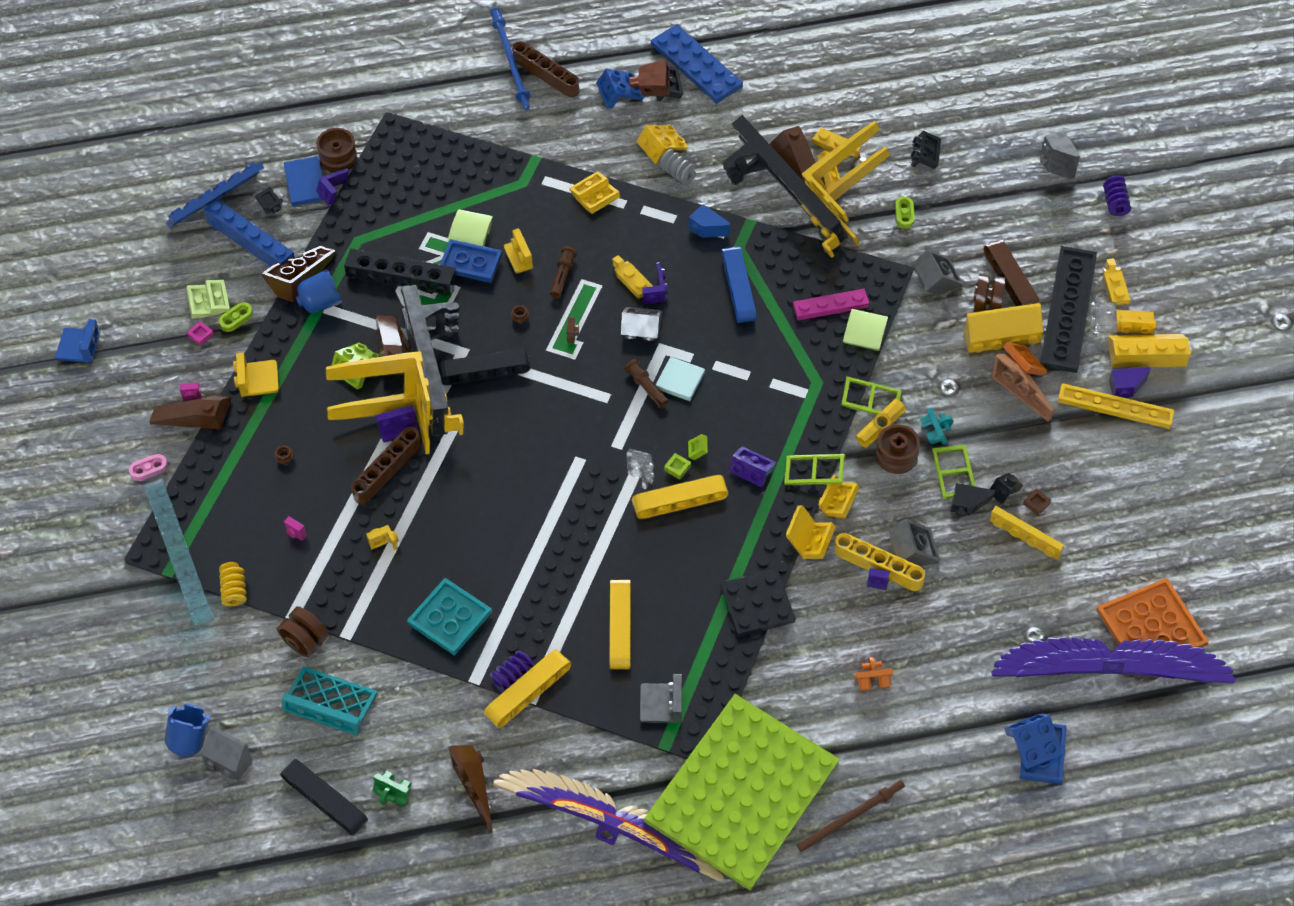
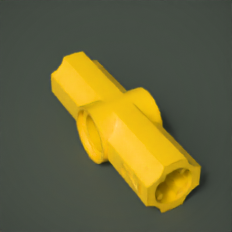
M894 399L855 436L857 442L867 449L879 437L884 428L892 425L907 411L905 405L901 401ZM877 420L882 421L885 427L879 426Z

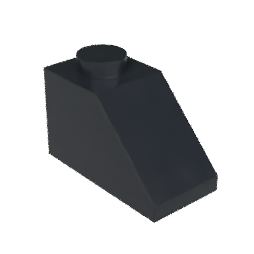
M956 483L950 512H955V514L960 516L971 515L992 501L995 490Z

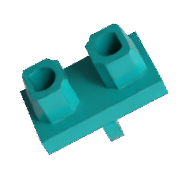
M931 407L927 409L928 414L920 418V422L924 430L935 427L934 430L926 433L931 445L940 441L945 445L948 441L942 429H945L946 432L951 431L950 426L954 423V420L951 416H945L944 413L939 415L940 419L938 420Z

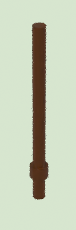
M899 780L890 787H884L879 790V794L797 844L798 850L800 852L806 850L880 802L888 801L893 797V794L905 787L904 783Z

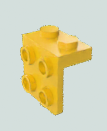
M645 125L636 141L655 164H658L659 159L669 149L687 150L688 148L685 140L679 136L671 125Z
M244 352L236 353V361H233V366L237 376L234 377V383L236 388L239 387L241 397L276 393L279 391L276 360L246 363Z
M799 505L793 514L786 537L803 559H823L836 527L832 522L816 523L804 506Z

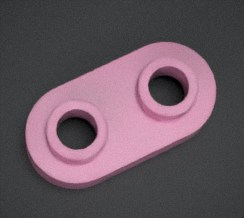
M155 454L132 463L129 467V473L133 480L143 481L164 473L168 468V463L163 455Z

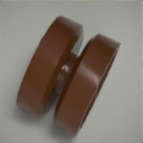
M336 127L327 129L318 136L316 141L320 165L325 170L335 173L346 168L350 170L355 165L358 156L354 136L350 131Z
M979 274L974 291L973 313L985 311L986 305H989V310L1001 309L1005 285L1004 277L996 276L993 279L992 287H989V276Z
M901 424L890 425L884 428L879 434L876 449V459L880 467L893 474H903L912 470L917 463L920 440L917 433L910 427Z
M297 606L289 614V620L284 619L277 627V632L282 640L295 652L308 658L316 651V644H322L329 636L328 630L317 617L308 610Z

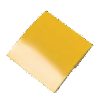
M598 171L569 188L577 201L591 214L620 198L619 191L609 184L608 178Z

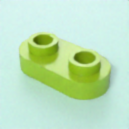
M907 196L899 197L895 204L896 224L902 229L911 228L914 225L915 219L913 200Z
M242 302L221 315L219 318L221 329L231 332L250 320L253 316L251 305Z

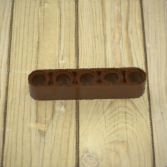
M523 41L513 44V56L518 65L568 97H576L579 94V78L575 74Z
M1001 239L984 245L986 258L997 276L1005 278L1004 288L1015 306L1040 303L1037 294L1005 242Z
M408 427L404 429L352 483L351 490L356 503H367L420 448L421 441L416 428Z

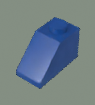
M704 204L689 216V229L702 238L730 235V223Z

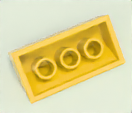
M1041 304L967 313L963 336L968 353L999 350L1007 342L1020 345L1041 343L1043 335Z
M1183 334L1108 335L1107 337L1112 368L1187 367L1191 355L1189 340Z

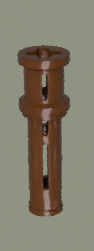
M564 246L561 249L562 255L557 261L558 270L549 293L551 297L556 299L561 297L568 272L573 268V259L577 256L576 249L569 246Z
M638 359L629 361L624 370L631 374L636 384H640L657 404L658 408H664L669 400L651 381L648 371L639 365Z

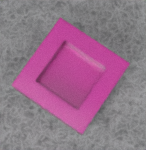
M200 321L187 332V335L201 347L214 336V333Z
M199 382L180 384V393L183 401L202 397Z
M288 516L284 521L286 533L290 537H296L302 541L307 536L304 525Z

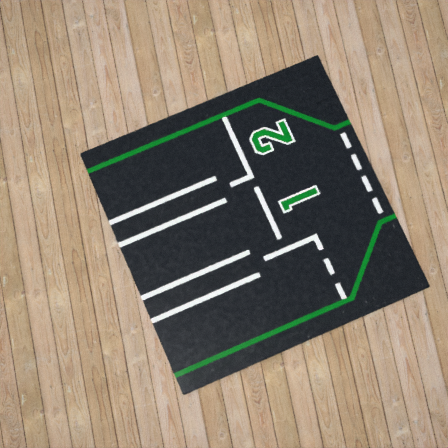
M386 112L352 168L347 180H345L338 192L334 204H331L304 251L307 252L319 246L335 250L336 254L322 271L328 269L342 303L318 313H309L303 306L299 307L297 300L289 302L279 297L276 298L245 351L244 356L246 363L276 360L279 391L276 393L241 397L239 387L236 388L234 383V377L237 376V372H233L220 396L231 397L222 428H200L124 559L125 563L221 596L219 567L227 562H236L245 571L244 583L246 585L245 597L247 600L243 605L289 620V614L296 606L302 607L322 622L329 635L498 694H502V692L493 684L490 673L496 671L498 666H502L504 661H508L510 656H514L516 651L526 653L536 665L551 651L557 649L571 662V667L529 705L688 759L733 695L742 696L768 631L765 630L737 637L720 583L778 568L784 588L786 587L799 555L798 551L786 537L793 514L797 506L802 505L810 516L814 518L819 500L827 484L785 485L786 456L840 454L857 412L856 409L841 406L846 382L845 378L847 376L869 382L912 276L913 268L839 245L832 250L834 257L831 258L822 246V243L825 241L711 207L708 208L730 223V235L702 238L689 229V216L701 207V204L606 177L609 184L619 191L620 198L591 214L577 201L569 188L594 174L593 172ZM458 209L493 216L490 232L487 234L484 247L502 250V257L492 283L457 276L451 296L418 290L421 305L456 302L460 305L459 312H457L459 314L458 335L452 337L440 335L431 341L437 366L445 360L526 349L529 354L531 370L524 374L454 385H442L447 396V405L450 408L451 415H462L464 421L463 435H459V431H451L445 435L432 436L429 425L430 454L425 453L421 433L419 432L420 448L367 503L358 504L353 498L352 483L392 441L385 443L382 441L376 416L328 420L327 408L348 402L403 394L404 375L387 374L365 377L362 388L356 389L345 380H327L326 367L331 366L335 351L357 343L364 344L369 350L379 355L376 315L395 316L407 341L408 337L402 317V308H406L402 287L346 277L344 264L351 248L440 265L449 243V233ZM519 228L532 254L533 269L515 273L504 250V245L511 243V238H513L512 230ZM564 246H569L576 249L577 256L573 259V268L568 272L561 297L556 299L551 297L549 293L558 270L557 261L561 258V249ZM741 247L756 309V321L737 323L722 260V249ZM619 255L624 262H630L653 286L659 285L656 263L660 262L661 269H665L666 279L663 281L668 285V294H665V302L643 304L642 297L638 299L617 278L612 259ZM865 289L869 307L857 310L888 317L880 351L843 343L851 311L797 321L793 302ZM517 305H523L529 311V318L523 323L514 322L511 318V311ZM632 307L663 310L659 337L649 341L639 336H636V339L625 338V335H620L622 312L624 309ZM436 316L426 320L427 327L436 326ZM568 317H575L576 325H579V336H575V343H567ZM670 357L705 369V374L690 401L661 391L666 399L669 400L668 404L661 409L658 408L657 404L643 387L634 382L631 374L624 370L629 361L638 359L639 365L648 371L649 378L656 385ZM850 382L846 402L859 405L867 386ZM700 434L707 436L708 453L695 460L689 458L688 441ZM285 445L292 449L294 457L291 462L287 464L276 462L274 453L279 446ZM742 446L776 462L774 469L766 476L762 487L728 471L732 456ZM675 453L691 462V467L680 480L664 471V466ZM818 459L816 479H829L837 459ZM791 460L789 480L812 479L813 460ZM715 475H721L724 478L729 495L723 500L650 518H637L632 503V498L637 494ZM288 516L304 525L307 536L302 541L296 537L292 538L286 533L284 521ZM389 525L391 531L395 530L399 539L396 542L397 550H393L390 542L371 550L367 533ZM444 578L492 608L490 616L455 656L407 623L408 618ZM610 580H630V669H610ZM673 674H682L681 723L640 722L641 684H669V682H673Z

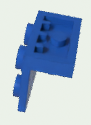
M611 69L604 70L596 85L607 108L612 109L620 97L644 99L639 87H630L629 78L635 77L633 73Z
M88 319L87 326L84 329L64 328L55 356L56 359L92 363L101 333L95 319Z
M1041 713L1004 728L1007 736L1014 737L1024 768L1028 769L1063 754L1050 715Z

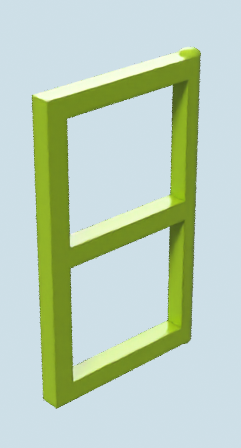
M847 376L845 378L846 382L841 406L875 415L879 414L880 410L872 408L875 388L895 393L896 399L900 401L901 390ZM850 382L871 387L868 407L846 402Z
M966 445L932 448L943 499L953 498V493H946L942 478L944 475L968 473L970 485L976 487ZM963 451L966 468L941 471L937 453Z
M845 454L786 456L785 485L843 484ZM818 459H840L839 478L816 479ZM791 460H813L812 479L789 480Z

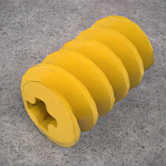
M236 562L222 564L219 567L221 604L231 607L245 603L247 599L245 597L244 569L239 567V564Z

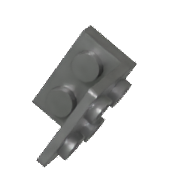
M673 674V682H669V684H641L640 722L681 723L682 674Z

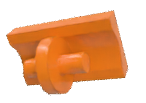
M872 656L868 657V663L861 664L862 670L869 669V671L857 672L854 675V681L858 682L860 691L871 690L870 679L875 678L878 679L879 689L889 688L891 686L893 669L876 670V668L882 667V661L875 662Z

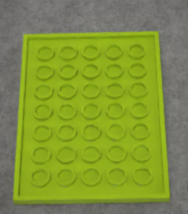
M734 694L647 813L644 822L751 891L840 759L737 694Z

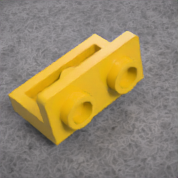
M832 475L831 479L838 478L837 475ZM843 482V484H827L823 496L819 500V507L826 517L846 518L860 487L857 483Z

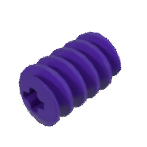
M1120 175L1109 177L1103 183L1108 211L1114 216H1124L1131 211L1125 178Z
M516 651L514 656H510L508 661H504L502 666H498L496 671L490 673L491 680L497 689L503 693L505 691L504 687L508 689L511 686L510 682L515 683L517 681L516 677L521 678L523 676L522 672L527 673L529 671L528 667H534L535 663L526 653Z

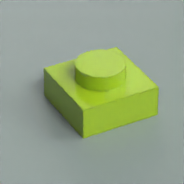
M700 434L688 441V454L692 460L708 453L707 436Z
M675 453L664 466V471L680 480L691 467V462Z

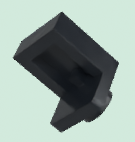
M271 187L255 195V199L267 215L271 212L274 214L282 208L283 199H279Z
M1007 473L997 477L990 489L995 490L993 497L1002 504L1010 494L1020 491L1023 484L1018 481L1017 477Z

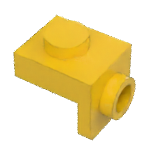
M389 525L373 529L366 534L371 550L389 542L393 550L398 549L396 543L399 541L395 530L391 531Z

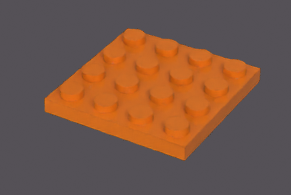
M1168 578L1099 605L1096 609L1118 645L1126 640L1130 642L1141 640L1143 642L1151 639L1152 643L1157 640H1164L1165 642L1175 641L1177 645L1191 644L1192 648H1203L1208 646L1209 643Z

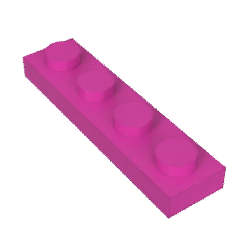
M865 289L793 302L797 321L869 307Z

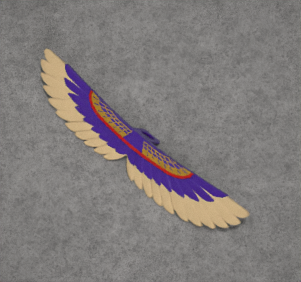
M520 769V772L509 771V774L499 775L500 780H494L493 782L494 786L514 793L516 796L548 805L551 808L598 824L596 838L610 845H614L618 834H622L666 857L668 856L697 873L700 872L720 882L724 880L722 872L645 823L644 818L649 812L648 810L638 809L637 806H629L617 811L611 796L607 793L604 795L597 788L593 790L586 783L583 786L578 780H571L564 775H560L559 778L549 771L544 773L533 769L532 772ZM607 831L612 834L613 838L607 839L602 836L601 832Z

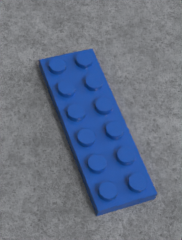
M675 24L651 40V45L716 104L743 87V82L678 24Z
M253 162L242 171L243 173H240V171L230 176L231 178L227 180L228 182L225 180L221 181L213 188V191L209 189L202 193L197 201L194 198L186 203L183 207L184 209L181 210L179 207L171 212L166 222L169 229L205 208L216 198L223 197L257 176L264 169L262 163L255 164Z

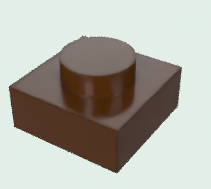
M568 317L567 343H575V336H579V325H576L575 317Z
M1035 489L1024 500L1023 505L1039 516L1051 504L1052 500L1038 489Z

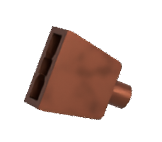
M666 59L640 66L639 76L629 78L630 87H639L643 96H669L670 69Z

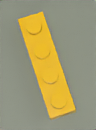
M997 506L992 510L990 522L996 527L1008 531L1013 537L1022 539L1029 546L1043 551L1048 557L1058 560L1062 555L1064 544Z

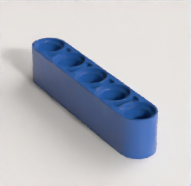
M741 247L722 249V260L737 323L756 321V309Z

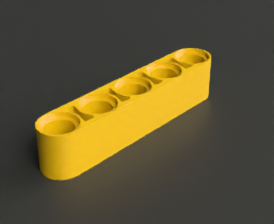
M715 475L637 494L632 498V503L637 518L645 519L725 499L729 493L723 476Z
M841 533L836 537L834 551L839 558L868 571L872 568L890 572L888 580L909 590L919 591L922 589L925 571L920 566L852 535Z
M610 580V669H630V580Z
M557 649L551 651L492 701L484 710V715L496 727H503L570 669L571 662Z

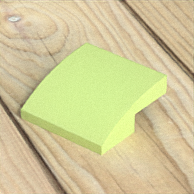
M458 209L451 226L448 242L452 239L484 246L487 234L490 232L493 216Z
M206 280L205 285H187L186 293L191 319L218 315L230 310L224 280Z
M852 309L843 343L880 351L888 317Z

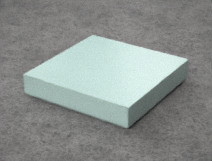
M670 357L656 383V387L660 391L690 401L705 374V369Z

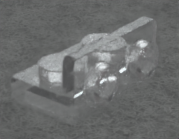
M1095 295L1094 302L1090 303V313H1093V317L1090 320V328H1093V335H1116V302H1100L1099 296Z
M629 449L626 455L628 474L635 478H642V488L647 489L648 484L652 483L654 479V472H652L654 463L651 460V454Z

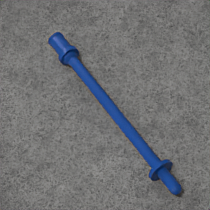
M493 8L490 10L493 19L492 25L495 29H498L518 90L515 97L518 102L522 103L523 108L528 110L530 108L528 99L531 95L528 90H524L504 29L506 21L502 17L501 10Z

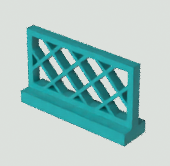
M303 666L289 692L284 693L281 698L282 708L285 712L358 736L361 724L376 699L378 691ZM305 674L314 676L315 680L304 683L303 678ZM328 681L333 686L323 689L320 683ZM318 685L320 691L309 694L307 688ZM349 688L352 692L341 696L339 690ZM304 689L305 696H294L296 691ZM336 691L338 697L327 700L325 694ZM362 694L370 695L368 700L360 702L358 696ZM323 696L325 702L317 704L312 701L313 698ZM354 697L357 703L346 707L344 700ZM341 702L343 706L341 709L335 710L330 706ZM358 708L361 711L359 717L350 715L349 711Z

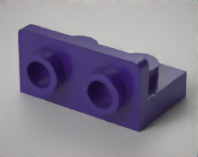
M413 405L376 415L378 429L384 443L394 440L408 427H414L420 432Z
M742 446L732 456L728 471L762 487L766 476L774 469L776 462Z

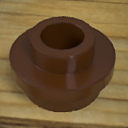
M517 305L511 311V318L514 322L523 323L528 320L529 311L525 306Z
M285 445L279 446L274 453L276 462L280 464H287L294 457L292 449Z

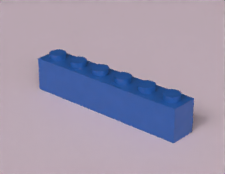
M217 198L204 208L207 223L270 267L277 263L280 265L288 263L287 259L292 257L295 259L292 250Z

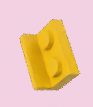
M520 229L512 230L513 238H511V243L504 245V250L515 273L533 269L532 254Z
M1116 310V332L1154 334L1156 327L1154 312Z

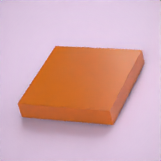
M1007 342L1003 346L1025 373L1044 376L1048 372L1025 345Z

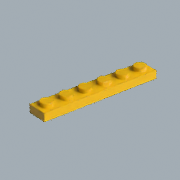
M1063 383L1057 401L1058 403L1166 429L1171 428L1174 415L1173 409Z

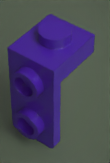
M347 168L319 179L316 192L328 206L335 202L338 191L334 187L343 184L347 180L350 172Z
M660 262L656 263L659 285L642 287L643 304L665 302V294H668V285L663 281L666 279L665 269H661Z
M870 568L867 587L887 590L890 572Z

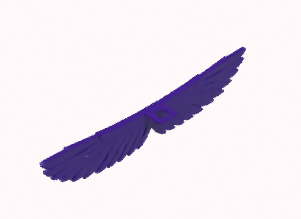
M1061 637L1060 640L1047 638L1048 642L1033 640V643H1021V648H1012L1009 650L1010 653L1001 655V659L994 663V667L998 668L991 671L992 676L1028 677L1101 673L1156 676L1206 683L1236 682V678L1230 675L1233 674V670L1228 666H1224L1226 662L1221 659H1215V654L1204 653V648H1192L1191 644L1177 645L1175 641L1165 642L1164 640H1157L1152 643L1151 639L1143 642L1141 640L1123 641L1116 647L1114 652H1111L1103 642L1097 639L1092 641L1091 639L1084 638L1082 641L1075 637H1072V640Z

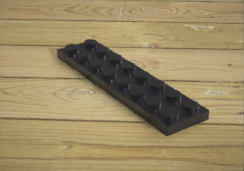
M1061 246L1040 361V364L1046 368L1073 373L1078 371L1097 252Z

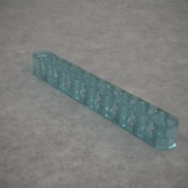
M163 479L144 484L194 626L213 621V615Z

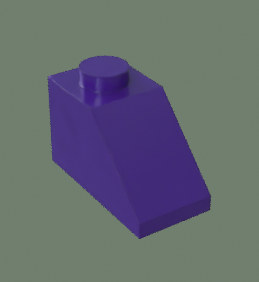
M1150 367L1113 369L1109 379L1112 395L1122 398L1133 397L1147 381Z

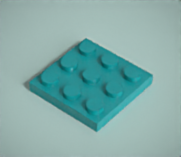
M444 578L408 618L407 623L455 656L490 616L492 608Z

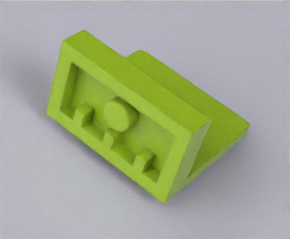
M357 343L335 351L331 366L345 362L377 358L379 355L369 350L364 344ZM365 377L346 379L345 381L359 389L362 388Z

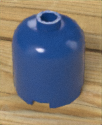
M328 269L300 282L297 287L299 296L295 298L299 307L303 306L309 313H318L342 303Z
M184 704V707L177 708L175 705L169 709L165 744L172 753L180 757L197 754L203 748L210 715H206L202 707Z

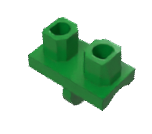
M385 771L382 775L377 773L373 779L374 786L372 791L380 796L379 803L386 805L390 801L405 807L408 803L412 783L405 779L400 783L394 782L395 776L388 771Z

